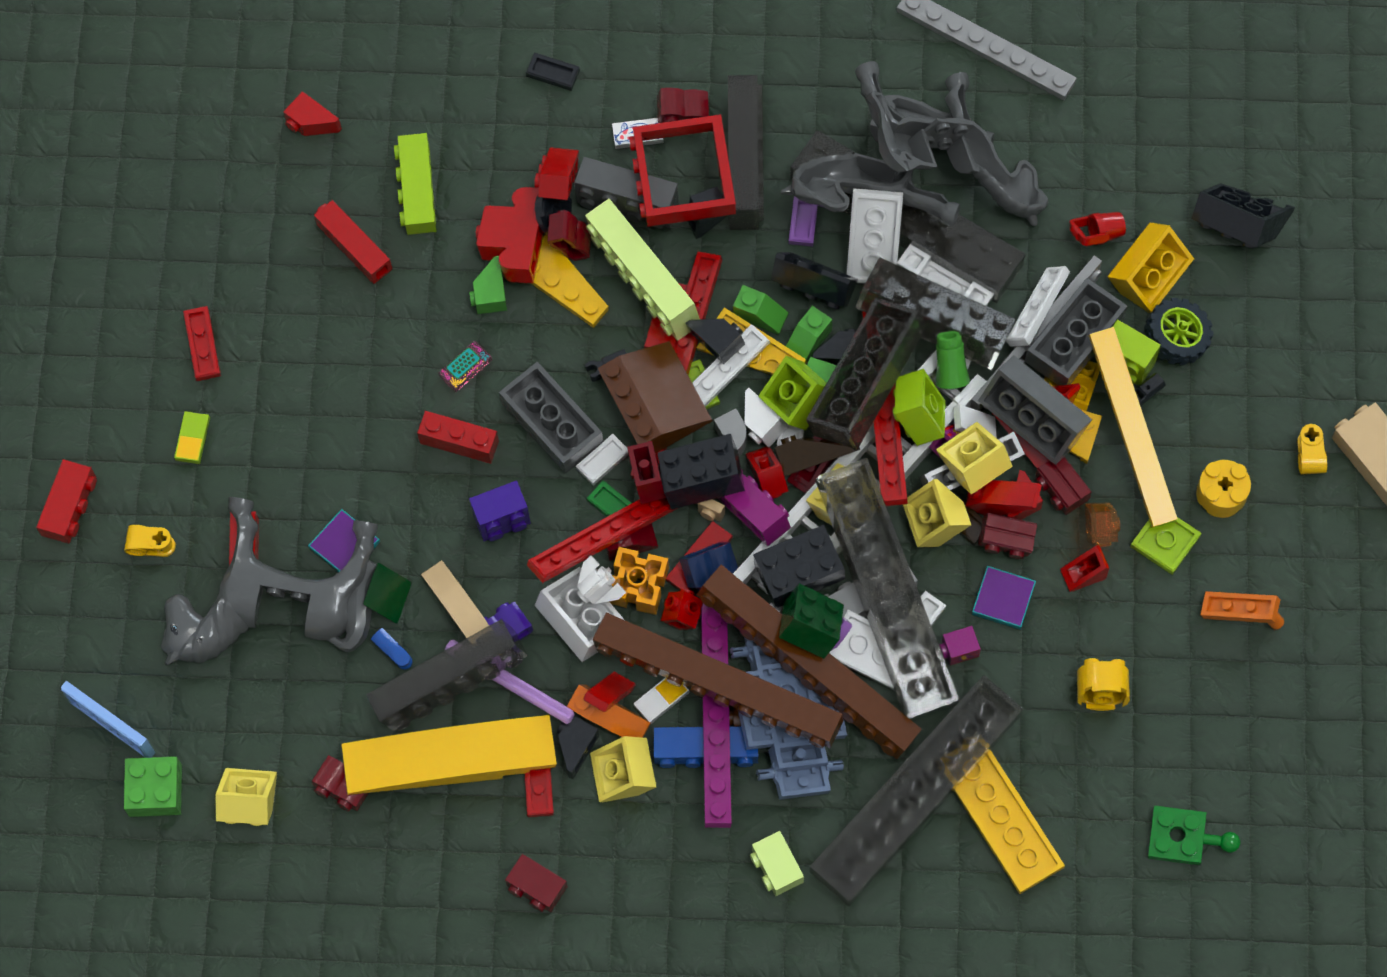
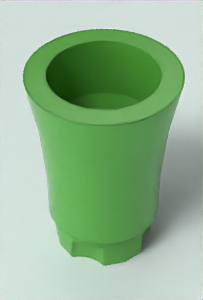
M957 331L939 333L936 344L937 371L935 385L943 389H957L968 385L970 378L966 367L964 343L962 342L961 335Z

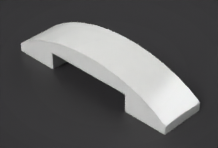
M911 244L897 262V266L922 286L952 304L981 315L994 296V293L973 281L970 284L931 261L930 255Z

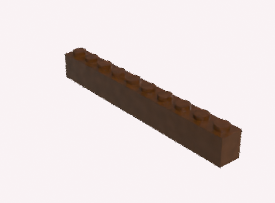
M723 565L717 568L697 593L703 604L716 610L725 622L733 624L738 628L741 634L746 639L755 642L765 655L773 657L786 672L792 673L800 679L804 687L817 693L826 705L834 707L842 713L844 720L856 725L866 738L874 740L879 744L887 755L898 759L922 730L830 653L823 659L779 638L782 614Z
M607 612L593 638L596 650L605 656L615 655L620 658L622 663L634 667L636 664L644 668L643 671L651 676L657 677L659 674L666 677L667 681L674 686L681 687V685L691 688L690 691L697 696H710L714 698L715 703L723 707L730 705L737 708V711L746 717L751 718L754 715L761 718V722L772 728H775L776 725L784 728L788 735L795 738L805 737L809 739L810 744L818 748L825 746L831 749L843 723V714Z

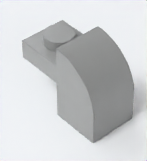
M735 408L714 419V429L718 436L731 433L740 457L745 450L747 442L746 426Z

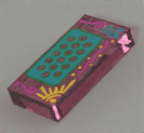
M473 341L438 374L457 392L490 363L492 357L476 341Z

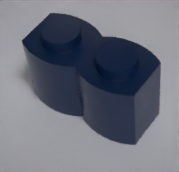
M718 542L679 558L688 588H696L697 591L701 589L720 565H723L732 574L738 569L730 542Z

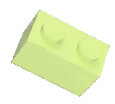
M780 831L752 844L753 853L750 854L751 860L756 868L761 867L765 875L761 878L768 891L773 890L775 896H778L804 883V876Z

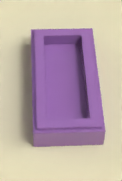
M794 196L789 244L813 247L818 205L802 202Z

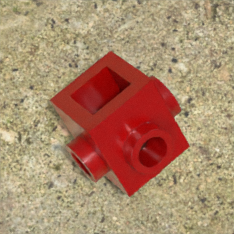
M688 589L668 592L661 621L679 630L696 629L703 602L700 598L694 596L695 593Z

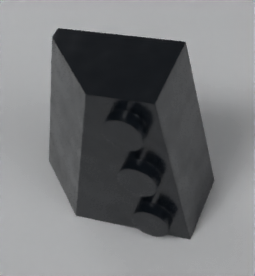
M1220 183L1200 192L1191 219L1199 222V225L1203 228H1213L1220 231V234L1226 238H1235L1242 241V244L1246 247L1257 248L1277 238L1295 207L1286 205L1285 208L1273 205L1274 200L1266 197L1264 199H1253L1247 191Z
M777 252L771 281L780 283L782 288L794 291V289L804 292L803 296L812 300H817V298L826 300L827 306L838 310L840 306H848L858 281L855 277L792 252Z

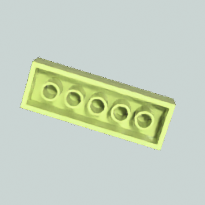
M607 199L586 214L585 217L588 222L586 228L591 234L592 242L598 249L602 247L607 261L611 266H617L619 269L618 273L626 284L630 282L636 297L640 301L644 299L647 304L646 308L654 319L658 317L662 322L660 325L668 336L672 334L677 341L690 333L686 323L689 320H700L695 303L613 202Z

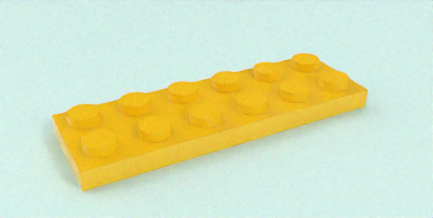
M981 735L937 760L936 764L1019 894L1065 867Z

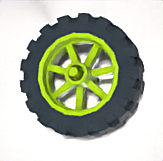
M1171 298L1170 301L1167 299L1162 301L1153 309L1146 319L1147 323L1144 326V332H1146L1148 338L1161 345L1158 358L1161 360L1166 359L1168 363L1173 365L1175 363L1186 365L1188 362L1190 364L1194 363L1205 353L1212 342L1210 340L1213 337V331H1211V320L1208 321L1207 313L1204 310L1201 311L1199 305L1196 303L1191 304L1187 299L1178 300V298ZM1169 318H1174L1175 324L1171 322ZM1163 324L1171 330H1164ZM1186 337L1194 339V342L1189 344Z

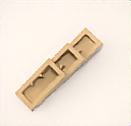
M442 560L421 574L473 648H476L495 635L490 625Z

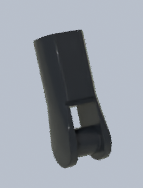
M1154 373L1135 388L1136 394L1141 397V400H1139L1140 407L1166 386L1165 381L1157 373Z

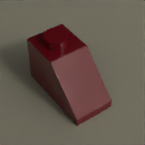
M652 523L607 547L609 561L615 560L619 547L639 551V553L657 549L658 544Z

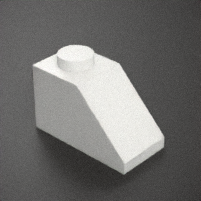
M750 388L745 391V425L751 431L748 435L758 445L763 442L767 447H770L789 425Z

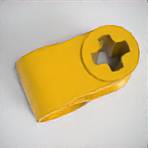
M1315 424L1305 425L1297 438L1299 473H1326L1327 456L1322 429ZM1310 435V438L1314 439V441L1310 442V439L1306 436Z
M142 525L128 526L124 548L125 553L133 556L168 557L175 551L176 543L167 529L162 527H145Z

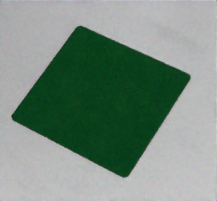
M377 563L363 604L397 624L412 583L384 565Z

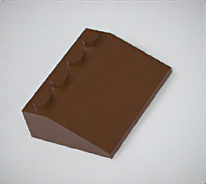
M670 341L620 355L598 368L637 444L652 441L655 453L713 421Z

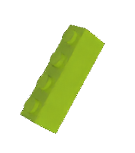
M427 133L398 136V145H394L395 160H400V167H396L397 182L402 183V189L398 190L399 204L404 206V211L400 212L401 227H406L407 235L437 232Z

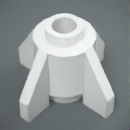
M591 555L583 562L577 584L579 589L577 594L587 604L589 602L598 604L619 600L626 591L618 583L612 586L615 582L611 574L612 570L609 567L606 569L603 566L596 569L600 564Z

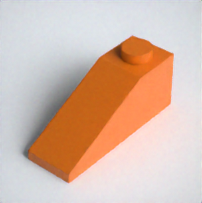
M584 684L578 685L567 705L568 708L621 737H644L651 722L618 703L606 712L597 709L583 699L591 687Z

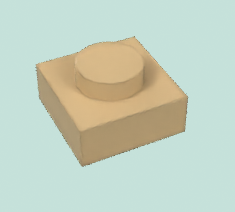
M713 499L698 503V512L707 520L714 521L715 519L721 522L725 515V505Z

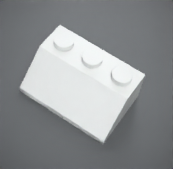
M578 567L541 590L535 607L580 661L583 662L598 653L593 638L605 613L607 612L621 619L623 617L610 602L598 604L589 602L587 604L577 594L579 591L577 584L581 568Z

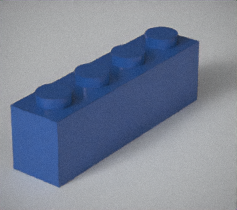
M703 727L654 728V763L660 764L662 768L675 767V764H685L686 767L690 768L700 767L701 764H704ZM730 727V764L737 763L739 767H751L753 763H758V749L746 750L742 727Z

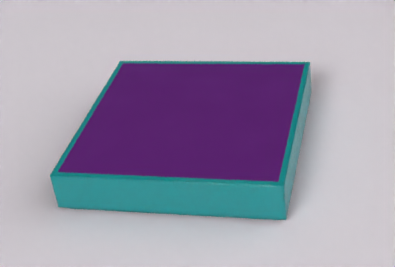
M343 509L336 514L308 545L310 550L337 572H340L347 565L356 545V537L352 531L355 519ZM376 536L374 537V548L380 543V539Z
M987 566L972 615L1021 630L1036 581Z

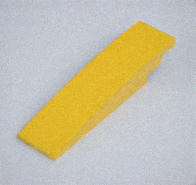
M550 715L437 728L341 744L347 795L502 779L505 775L524 774L530 770L553 768L557 765Z

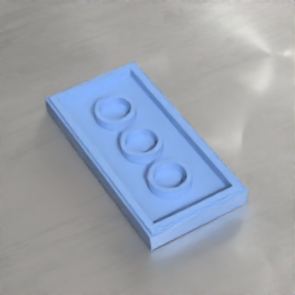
M65 681L61 686V691L70 704L143 757L152 758L155 751L144 736L68 681Z

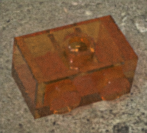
M1110 502L1085 504L1086 534L1090 541L1100 547L1111 546V542H1118L1120 518L1119 516L1117 517V511Z

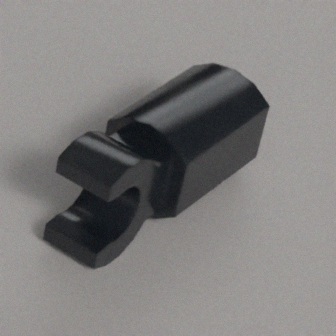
M625 349L601 358V361L587 362L585 364L587 372L593 369L597 370L595 373L590 374L591 381L596 382L600 380L602 376L598 368L620 355L627 354Z

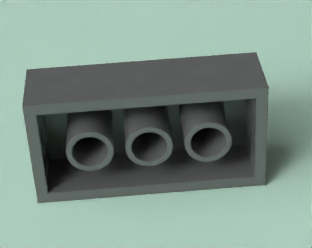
M583 157L574 182L577 203L584 208L593 209L607 199H610L628 220L647 223L646 217L641 218L639 204L644 203L643 195L638 196L636 181H640L639 173L634 174L633 170ZM648 175L653 209L679 205L678 183ZM672 223L656 225L652 227L657 229H670Z
M1086 278L1027 350L1025 362L1058 386L1071 384L1095 355L1089 335L1113 327L1117 319L1122 321L1128 306Z
M1014 355L998 369L978 400L1055 465L1071 451L1092 421L1088 415Z
M538 362L499 392L501 404L564 473H567L603 443L602 431Z

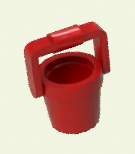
M1120 212L1094 213L1070 220L1069 229L1071 234L1083 246L1104 244L1107 241L1124 236L1126 224ZM1088 226L1090 236H1085L1079 227Z

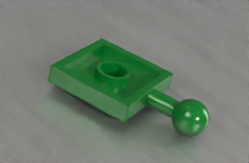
M1154 806L1148 859L1201 865L1203 844L1220 846L1223 851L1233 853L1239 849L1241 842L1239 836L1234 832H1226L1222 836L1204 834L1207 812ZM1174 829H1179L1184 832L1185 838L1180 842L1173 841L1170 837V832Z

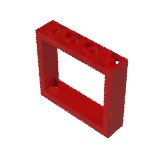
M721 114L633 127V136L629 137L631 151H636L637 158L632 159L634 174L639 173L640 181H636L638 196L643 195L644 203H640L639 206L641 218L646 217L647 227L736 214V202ZM712 131L723 199L653 209L643 141Z

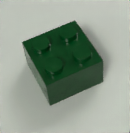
M798 584L784 602L779 638L825 659L840 640L844 604L802 584Z

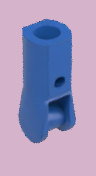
M383 628L371 638L372 642L390 657L397 666L404 670L412 666L413 661L410 655Z

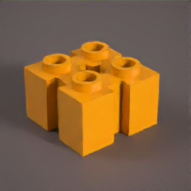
M619 547L613 565L614 573L617 576H613L615 582L612 586L618 583L626 593L619 600L609 602L612 605L627 608L628 602L636 604L637 611L656 615L661 600V587L659 586L664 587L669 570L668 558L648 554L646 560L639 558V551ZM637 578L642 579L641 583H634L637 581Z

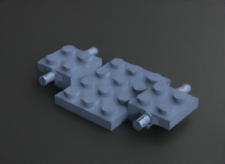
M744 637V647H732L730 649L732 659L747 657L751 671L746 673L837 711L834 707L826 705L813 690L804 687L801 680L795 675L786 672L773 657L765 655L761 648L752 640ZM739 713L746 750L771 747L768 750L771 768L758 769L756 776H758V781L773 779L776 784L779 800L828 794L831 791L828 779L829 772L843 770L844 765L841 759L828 761L825 746L818 748L810 744L809 739L805 737H792L785 732L784 728L777 725L775 728H772L762 723L761 718L754 715L750 718ZM844 719L835 739H843L847 736Z

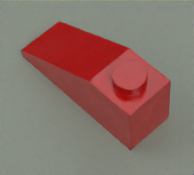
M992 480L975 493L970 494L968 492L966 507L982 515L991 513L1000 516L1036 509L1042 485L1039 483Z

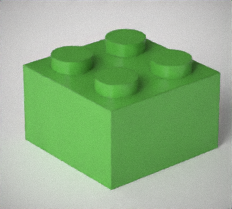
M177 757L125 759L124 810L128 816L181 815L182 764Z

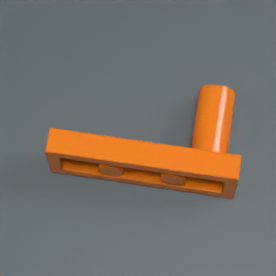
M1205 592L1200 614L1204 619L1267 623L1275 630L1280 629L1284 625V618L1278 613L1280 598L1278 596Z

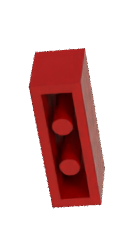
M549 148L547 156L543 155L542 164L539 165V171L535 176V188H539L538 197L568 200L578 173L579 150Z
M425 411L417 432L420 444L490 464L493 461L499 443L498 434L495 430Z
M62 460L36 527L41 536L70 544L71 538L77 535L79 529L78 520L80 515L85 513L88 506L87 497L89 492L94 490L97 482L96 475L91 467Z

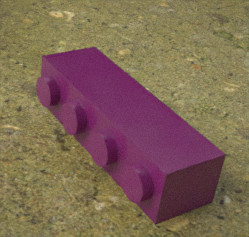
M742 471L745 491L717 499L762 542L769 546L791 528L788 521L789 513L781 504L777 506L772 496L766 490L761 491L756 481L750 475L746 477Z

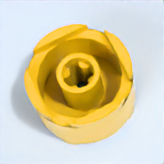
M1218 460L1206 466L1201 474L1196 496L1199 504L1207 510V513L1214 517L1226 518L1233 516L1243 508L1251 489L1250 477L1245 466L1230 460Z
M1095 658L1084 660V665L1077 670L1078 704L1086 703L1087 709L1096 711L1114 710L1115 705L1122 703V707L1126 706L1130 701L1129 670L1125 666V661L1121 659L1099 661Z

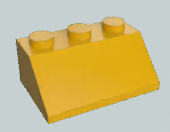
M1150 222L1107 277L1121 295L1146 312L1151 313L1161 303L1194 258L1170 225Z

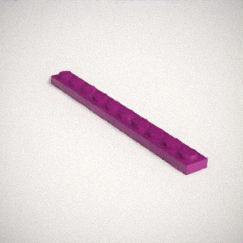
M702 604V654L728 664L727 622L721 618V615L716 610ZM705 695L702 697L705 828H731L729 705L728 707H723L715 703L714 698Z

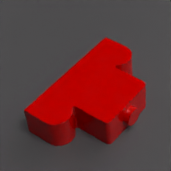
M522 187L517 189L512 195L514 207L485 206L481 224L476 227V244L481 259L492 260L495 256H499V264L503 276L510 282L534 283L544 235L535 214V201L539 188Z

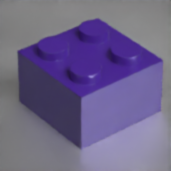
M517 480L469 498L472 513L483 541H496L502 538L505 533L522 531L527 525L531 524L528 507Z

